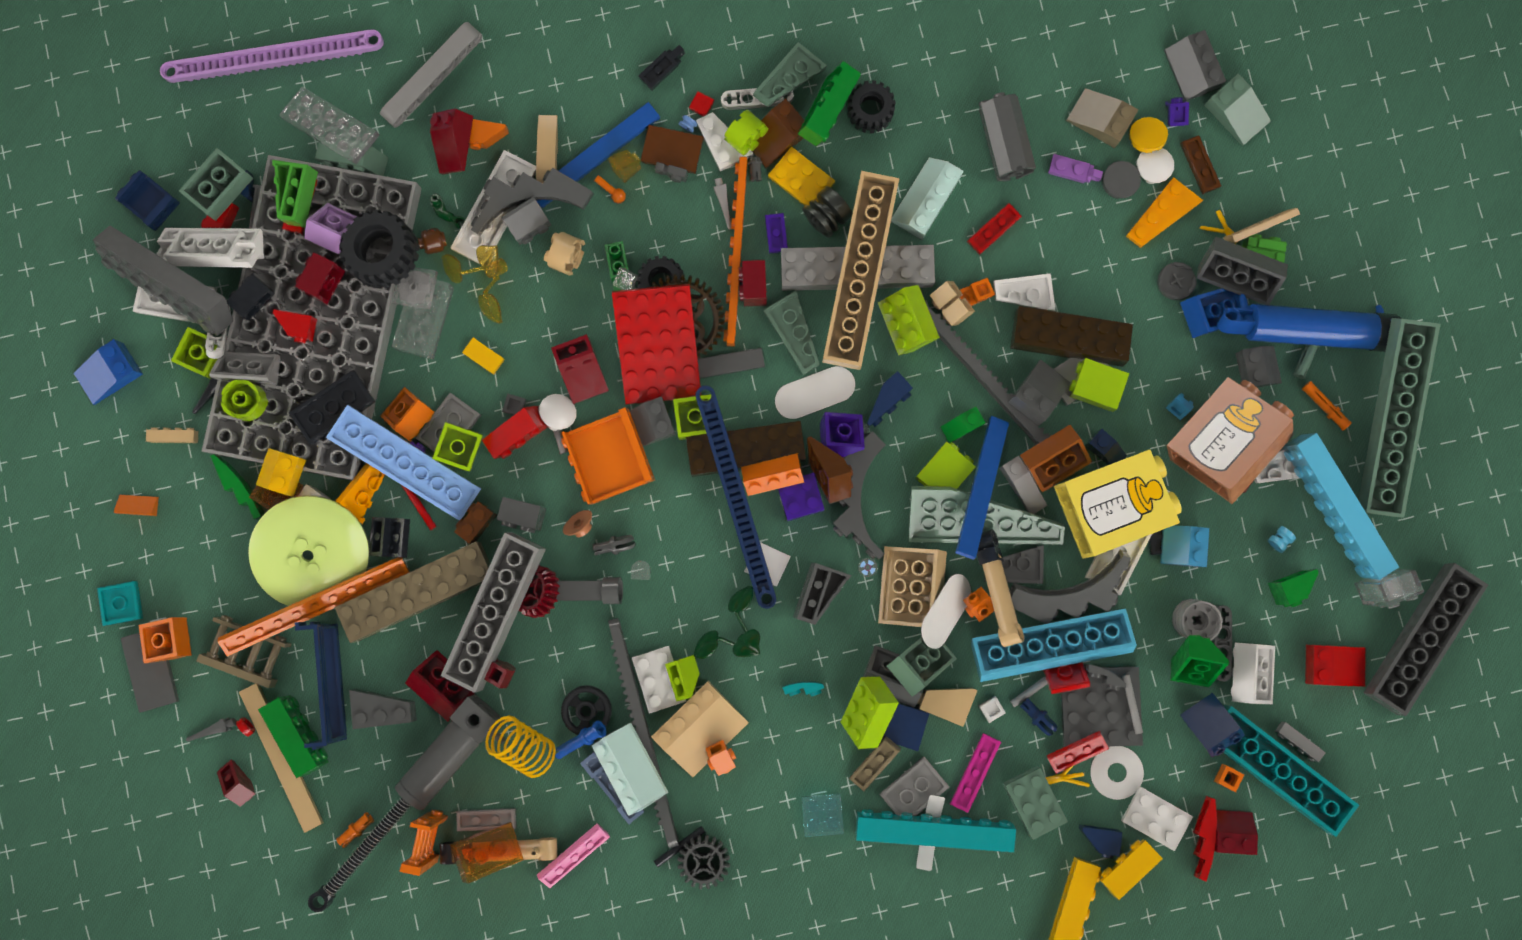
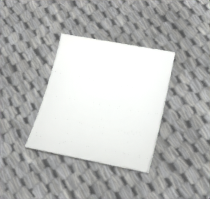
M760 542L772 584L777 587L791 556ZM746 566V569H745L744 572H746V573L749 574L748 569H747V566Z

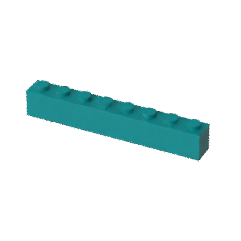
M864 809L862 812L857 811L855 836L856 841L1014 852L1016 828L1008 820L991 822L990 819L981 818L979 821H976L969 817L952 819L951 816L946 815L937 818L929 814L913 816V814L907 812L896 815L890 811L874 813L872 810Z

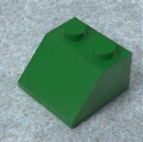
M1302 570L1268 583L1276 605L1295 607L1303 604L1302 600L1309 597L1319 573L1318 570Z

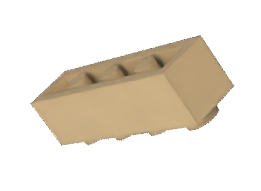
M151 428V430H146V442L198 443V431H195L194 428H186V430H182V428H175V430H170V428H163V430Z

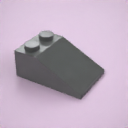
M1040 359L1008 403L1039 426L1047 420L1058 405L1070 382Z

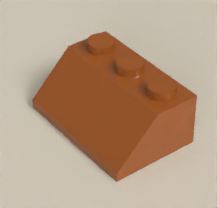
M1068 425L1020 455L1041 492L1046 491L1092 463L1081 438L1071 425Z

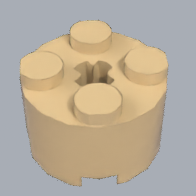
M555 232L551 238L552 245L550 250H547L544 255V261L552 269L569 276L573 275V268L578 269L582 261L584 251L581 248L582 245H585V242L565 232H560L559 234Z

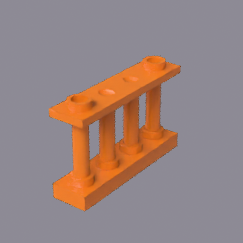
M431 810V812L410 823V827L417 828L412 855L401 863L400 872L420 876L438 863L440 854H435L433 847L438 825L448 819L447 815H443V811Z

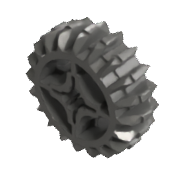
M698 835V842L691 838L690 842L692 845L685 842L684 847L687 850L680 849L679 853L684 856H679L677 861L683 863L677 867L678 869H684L680 876L687 875L686 883L693 880L691 887H695V884L699 883V889H702L703 884H706V888L710 889V882L716 887L718 885L716 879L723 882L724 878L721 874L728 875V871L724 868H729L730 863L724 861L729 860L730 855H723L728 849H720L723 842L720 841L716 845V837H713L712 842L708 841L709 835L705 836V841H702L701 835ZM698 847L711 848L707 853H701L695 849ZM716 853L720 859L718 871L711 862ZM689 854H692L696 861V866L692 871L688 866ZM701 858H708L707 866L704 864V866L699 867ZM701 871H707L712 876L699 877L696 874Z

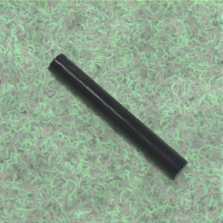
M700 826L681 840L679 846L672 847L654 860L655 865L660 867L676 855L680 849H684L685 842L691 844V838L696 840L698 835H703L706 832L704 828Z

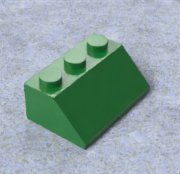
M1189 635L1171 659L1170 680L1210 687L1228 666L1229 660L1209 638H1203L1200 635Z

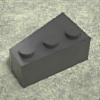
M811 562L793 618L815 625L852 575Z

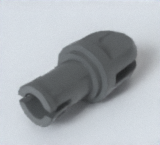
M632 535L611 536L609 541L594 543L593 551L596 550L594 554L597 556L612 552L614 555H617L622 551L630 550L635 547L634 537Z

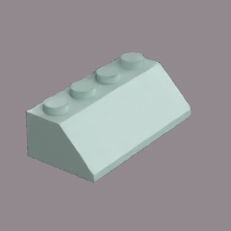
M929 157L891 218V222L923 240L960 180L963 170L948 161Z
M632 723L612 732L592 745L628 816L643 810L669 793Z

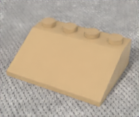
M884 546L878 623L922 627L924 618L944 588L946 551Z
M708 680L651 737L686 772L694 777L707 764L709 757L706 748L721 740H724L727 745L749 722Z

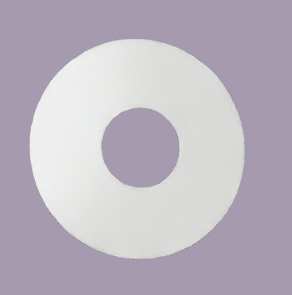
M1110 746L1109 750L1096 755L1091 765V779L1095 788L1102 795L1110 799L1120 800L1128 798L1136 793L1142 784L1144 777L1142 762L1132 750L1126 747ZM1120 763L1126 768L1127 775L1123 781L1113 782L1108 777L1110 765Z

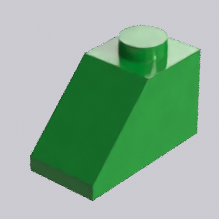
M974 407L942 425L940 428L950 444L983 426L985 421L978 408Z

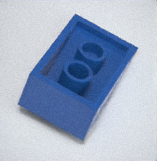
M1223 288L1180 302L1192 338L1218 331L1217 323L1226 308H1240L1239 295Z
M113 339L97 349L74 372V375L92 404L96 405L143 375L125 344Z

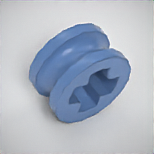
M683 115V121H679V125L686 131L693 133V127H697V122L689 116Z

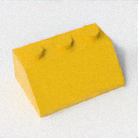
M1136 840L1130 846L1131 851L1127 855L1124 853L1116 859L1117 864L1112 869L1108 867L1101 874L1102 878L1100 881L1118 900L1163 859L1146 840Z

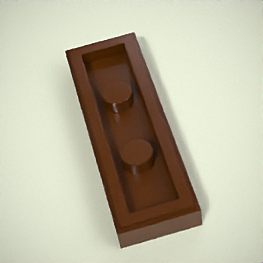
M1198 135L1181 142L1180 145L1202 195L1220 188V181L1200 136Z

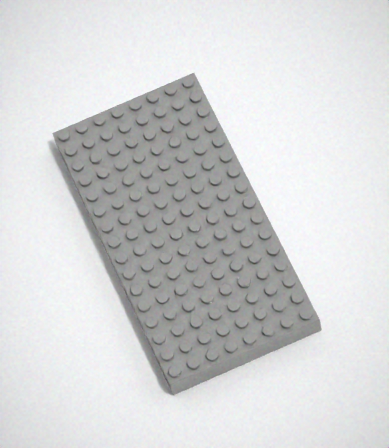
M268 155L252 229H261L263 231L264 259H257L252 268L243 267L239 287L246 277L253 274L274 291L275 294L250 321L242 318L233 310V322L229 327L225 351L279 355L277 385L257 384L264 390L268 399V406L257 419L243 421L228 415L221 406V393L229 382L217 380L202 452L263 464L268 448L305 459L304 472L354 480V477L362 469L363 461L327 439L326 436L313 445H309L289 412L352 370L356 371L376 401L399 296V284L395 285L392 283L389 288H384L382 285L381 288L367 286L345 268L340 254L331 252L305 239L306 227H304L303 234L283 230L284 222L277 218L275 200L277 191L276 184L274 183L275 168L272 166V160L307 164L318 172V181L308 218L326 203H329L359 217H362L363 213L368 211L371 214L374 210H380L382 213L383 211H389L393 215L395 214L400 217L413 231L422 188L417 182ZM383 236L373 241L366 253L367 263H376L387 257L393 246V237ZM313 252L336 263L345 271L328 305L295 287L298 275L303 273L306 267V260L309 256H312ZM273 309L310 315L316 318L317 323L313 342L306 341L305 344L294 342V338L287 335L274 316ZM375 403L361 413L372 419Z

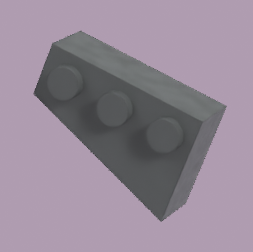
M359 689L349 690L353 729L417 721L415 701Z

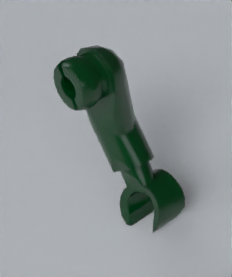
M433 194L430 197V203L436 215L445 221L453 222L455 227L459 229L460 226L457 222H465L462 216L456 217L453 213L447 211L442 198L438 194Z

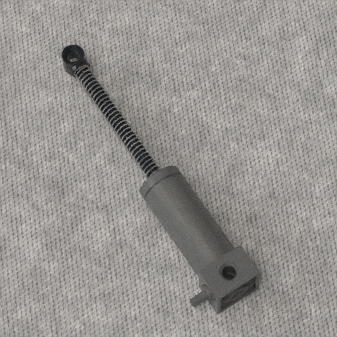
M475 694L468 696L451 715V722L395 785V790L401 797L399 798L400 800L397 801L394 807L392 806L391 811L387 812V815H384L385 818L379 821L380 823L377 824V827H374L375 829L372 830V833L367 838H364L365 841L359 844L360 847L354 850L352 856H349V859H347V862H344L341 869L339 868V871L334 873L333 878L327 882L328 884L322 885L318 891L309 897L308 906L312 911L322 912L333 903V899L336 897L335 894L340 890L339 888H342L343 883L347 882V878L352 876L355 869L357 870L362 862L367 859V856L372 853V850L377 847L378 842L382 841V838H385V834L387 835L388 831L390 832L392 827L397 824V821L404 815L403 813L407 812L410 806L418 810H424L482 742L486 741L490 727L501 716ZM476 715H477V716L479 717V719H480L479 723H478V722L476 721V719H475V716H476ZM502 720L501 722H499V723L493 728V730H492V732H491L489 738L493 736L495 729H496V728L499 726V724L502 723L504 720ZM499 732L495 736L497 742L501 735ZM505 737L502 738L501 744L506 740ZM318 896L324 899V905L318 902Z

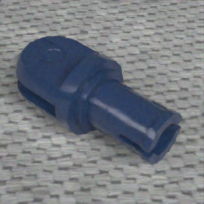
M1029 698L1020 705V708L1032 718V724L1036 725L1047 736H1051L1053 731H1057V725L1047 715L1048 712L1046 710L1040 711Z

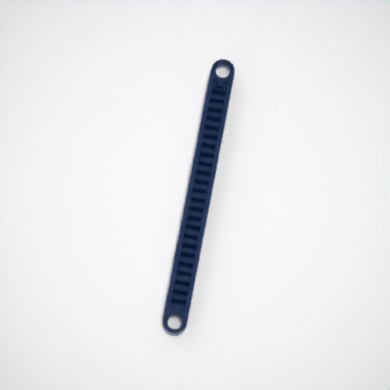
M703 385L696 392V400L757 602L762 608L769 609L776 603V594L715 391L711 386ZM702 390H709L711 392V398L708 401L700 398ZM763 594H770L772 601L770 603H763L761 600Z

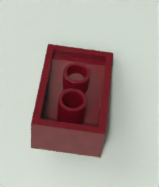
M458 109L433 113L430 120L431 139L439 173L442 175L465 171L474 116Z

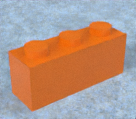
M798 453L741 467L743 483L748 496L804 483Z

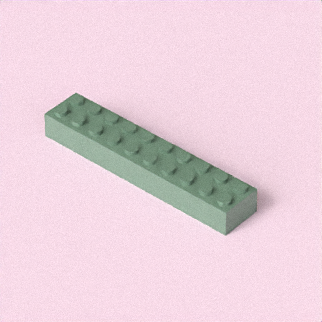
M1400 318L1391 319L1358 499L1366 513L1401 518L1405 516L1441 324Z

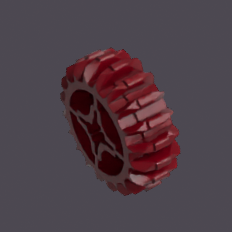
M539 565L518 611L532 618L544 617L545 614H550V609L555 608L554 603L558 602L556 598L560 594L558 592L560 585L557 583L559 578L555 576L556 573L548 567Z

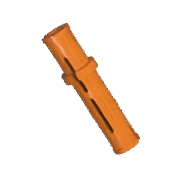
M1312 381L1302 388L1327 414L1326 417L1332 419L1342 431L1352 424L1340 411L1341 408L1339 406L1336 407Z

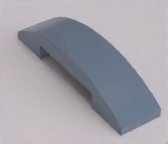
M595 752L580 762L590 777L594 778L614 803L618 812L628 824L644 813V810L628 816Z

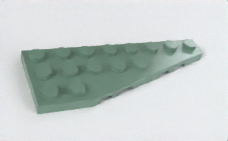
M911 486L909 542L958 543L970 493L952 487ZM990 500L982 532L993 529L997 535L998 542L1002 544H1063L1065 526L1063 523Z

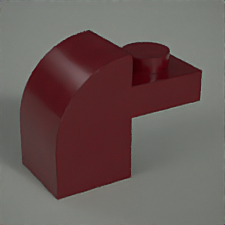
M497 658L496 662L491 663L484 680L498 688H508L516 668L510 663L503 662Z

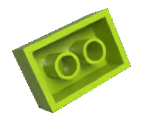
M919 285L904 287L878 302L898 355L914 352L940 338Z
M881 677L860 678L841 720V724L858 749L878 748L899 702Z

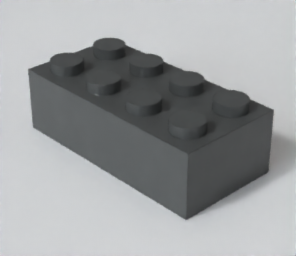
M1215 236L1198 266L1197 279L1238 295L1245 294L1246 298L1269 305L1287 278L1288 264Z

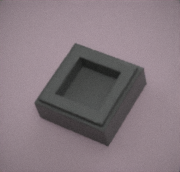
M507 394L502 412L514 416L525 407L527 400Z

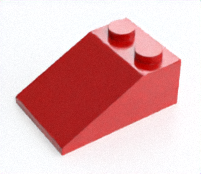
M1306 645L1305 683L1365 687L1366 648Z

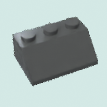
M1205 30L1189 35L1164 50L1185 101L1216 91L1226 82Z
M875 645L863 677H881L898 702L915 708L923 689L912 697L887 667L899 654Z

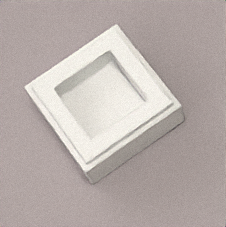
M996 696L979 705L988 723L1006 713Z

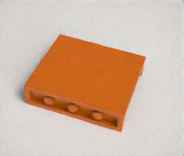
M626 407L618 410L619 412L572 431L562 432V444L565 449H568L570 454L568 456L569 463L575 468L576 473L574 477L576 482L581 484L583 490L581 491V496L587 504L593 505L655 481L630 410Z

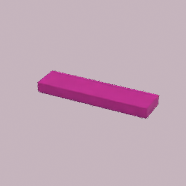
M984 733L982 734L951 799L950 805L967 813L969 812L1001 744L1000 741Z

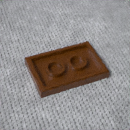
M649 125L641 162L656 165V162L667 166L672 165L686 169L688 173L696 174L704 136Z

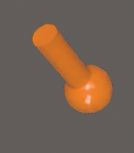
M599 175L594 180L611 194V199L615 203H622L626 199L624 190L620 188L615 189Z

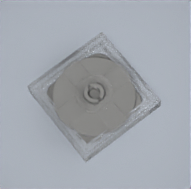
M414 268L413 271L410 270L408 272L409 276L406 279L403 277L400 280L401 283L395 285L392 303L430 309L438 272Z

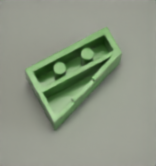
M272 160V166L275 168L274 183L276 184L277 191L275 195L277 218L288 225L306 227L318 172L307 164Z

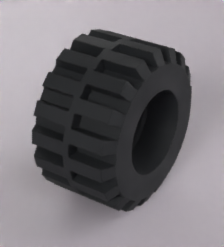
M872 80V83L864 81L863 86L860 83L857 85V89L854 88L848 100L847 115L850 118L851 124H856L855 128L857 130L862 128L864 133H866V130H870L871 134L875 130L880 132L882 127L886 128L893 118L896 104L895 100H893V92L890 93V88L888 86L884 88V83L876 84V81ZM866 100H875L881 105L882 110L877 114L870 115L861 109L860 104Z
M655 256L654 260L650 258L647 260V264L643 263L641 265L642 269L638 270L637 286L639 289L651 287V279L658 273H667L672 277V280L674 274H677V279H681V274L684 273L680 265L675 263L674 259L670 258L669 260L667 256L662 258Z

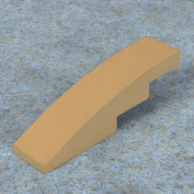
M538 115L536 180L543 184L545 173L548 170L551 171L552 168L557 170V115Z

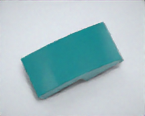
M797 682L782 686L785 695L789 694L790 696L801 693L800 689L804 688L806 695L810 694L812 697L822 693L821 689L824 686L818 682Z

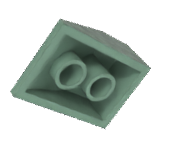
M1239 74L1214 94L1204 105L1242 146L1271 122L1252 87Z

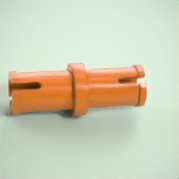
M365 812L362 817L355 823H351L348 829L336 839L337 843L340 846L342 845V848L347 847L352 840L362 835V831L374 822V818L368 812Z

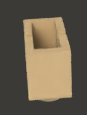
M946 281L930 297L933 299L932 304L934 307L942 310L943 319L946 320V323L955 326L963 322L975 310L966 298L961 300L960 297L963 294L954 281Z

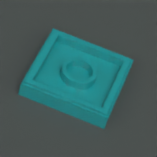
M138 581L97 588L102 626L143 619Z

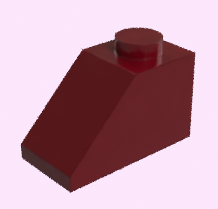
M231 759L217 771L224 797L241 807L256 794L251 780L234 760Z

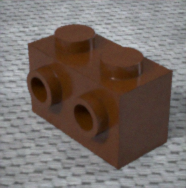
M479 501L469 507L467 510L468 515L465 519L461 518L455 526L457 529L454 532L469 544L476 542L497 516L494 511Z

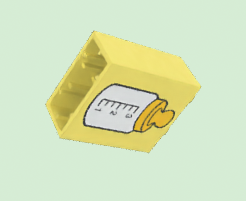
M1150 449L1054 486L1082 559L1097 556L1180 523L1177 514L1181 513L1180 501L1174 492L1168 493L1162 479L1167 475L1165 464L1158 455L1153 456Z

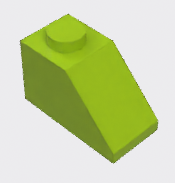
M694 655L665 664L676 701L691 698L700 674Z

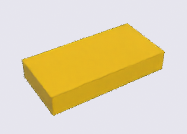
M475 338L471 339L462 352L493 375L505 360Z

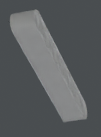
M469 22L463 23L384 105L380 115L394 128L400 126L478 45L482 39V34Z

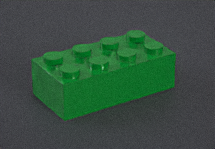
M288 695L276 698L259 708L258 711L296 778H299L327 764L328 755L324 748L312 750V747L304 748V744L316 741L318 737L314 731L310 730L307 717L300 712L298 708L300 705L297 699Z

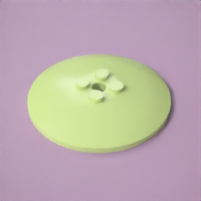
M298 496L276 504L258 521L250 538L249 562L253 575L262 589L278 602L290 606L366 572L369 562V544L361 523L348 509L324 497ZM306 550L311 551L313 559H305L303 552Z

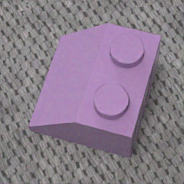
M326 203L307 219L304 238L331 252L340 254L342 251L339 249V244L343 242L341 236L343 232L346 233L347 225L354 222L353 219L357 216Z

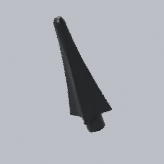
M211 378L202 397L193 409V414H196L214 396L217 385L216 379Z

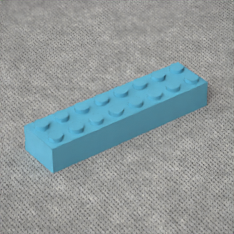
M1317 433L1302 434L1285 444L1283 449L1286 459L1292 462L1295 467L1294 472L1305 483V490L1313 496L1316 508L1322 511L1326 524L1332 527L1335 532V539L1343 545L1345 555L1356 566V573L1362 578L1380 580L1398 569L1397 562Z
M1126 608L1023 628L1024 642L1008 647L1002 646L998 633L972 638L971 643L980 682L1132 653L1137 646Z

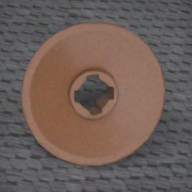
M583 510L573 515L565 523L563 533L568 536L575 535L576 537L586 535L592 528L590 524L592 519L591 511Z

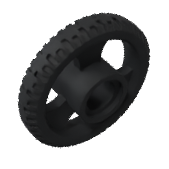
M588 685L580 686L573 689L565 697L561 707V716L565 726L572 733L579 735L583 728L590 727L589 721L596 716L599 710L605 711L602 723L606 728L611 719L612 706L608 696L601 689ZM589 692L597 695L599 699L596 703L592 701L582 702L578 694ZM569 706L576 708V716L581 720L577 727L569 718ZM583 706L591 708L590 716L583 715Z

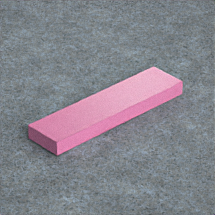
M599 824L594 825L537 874L538 879L551 888L610 838L608 832Z

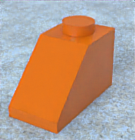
M473 119L469 147L474 150L489 148L508 135L509 130L506 124Z

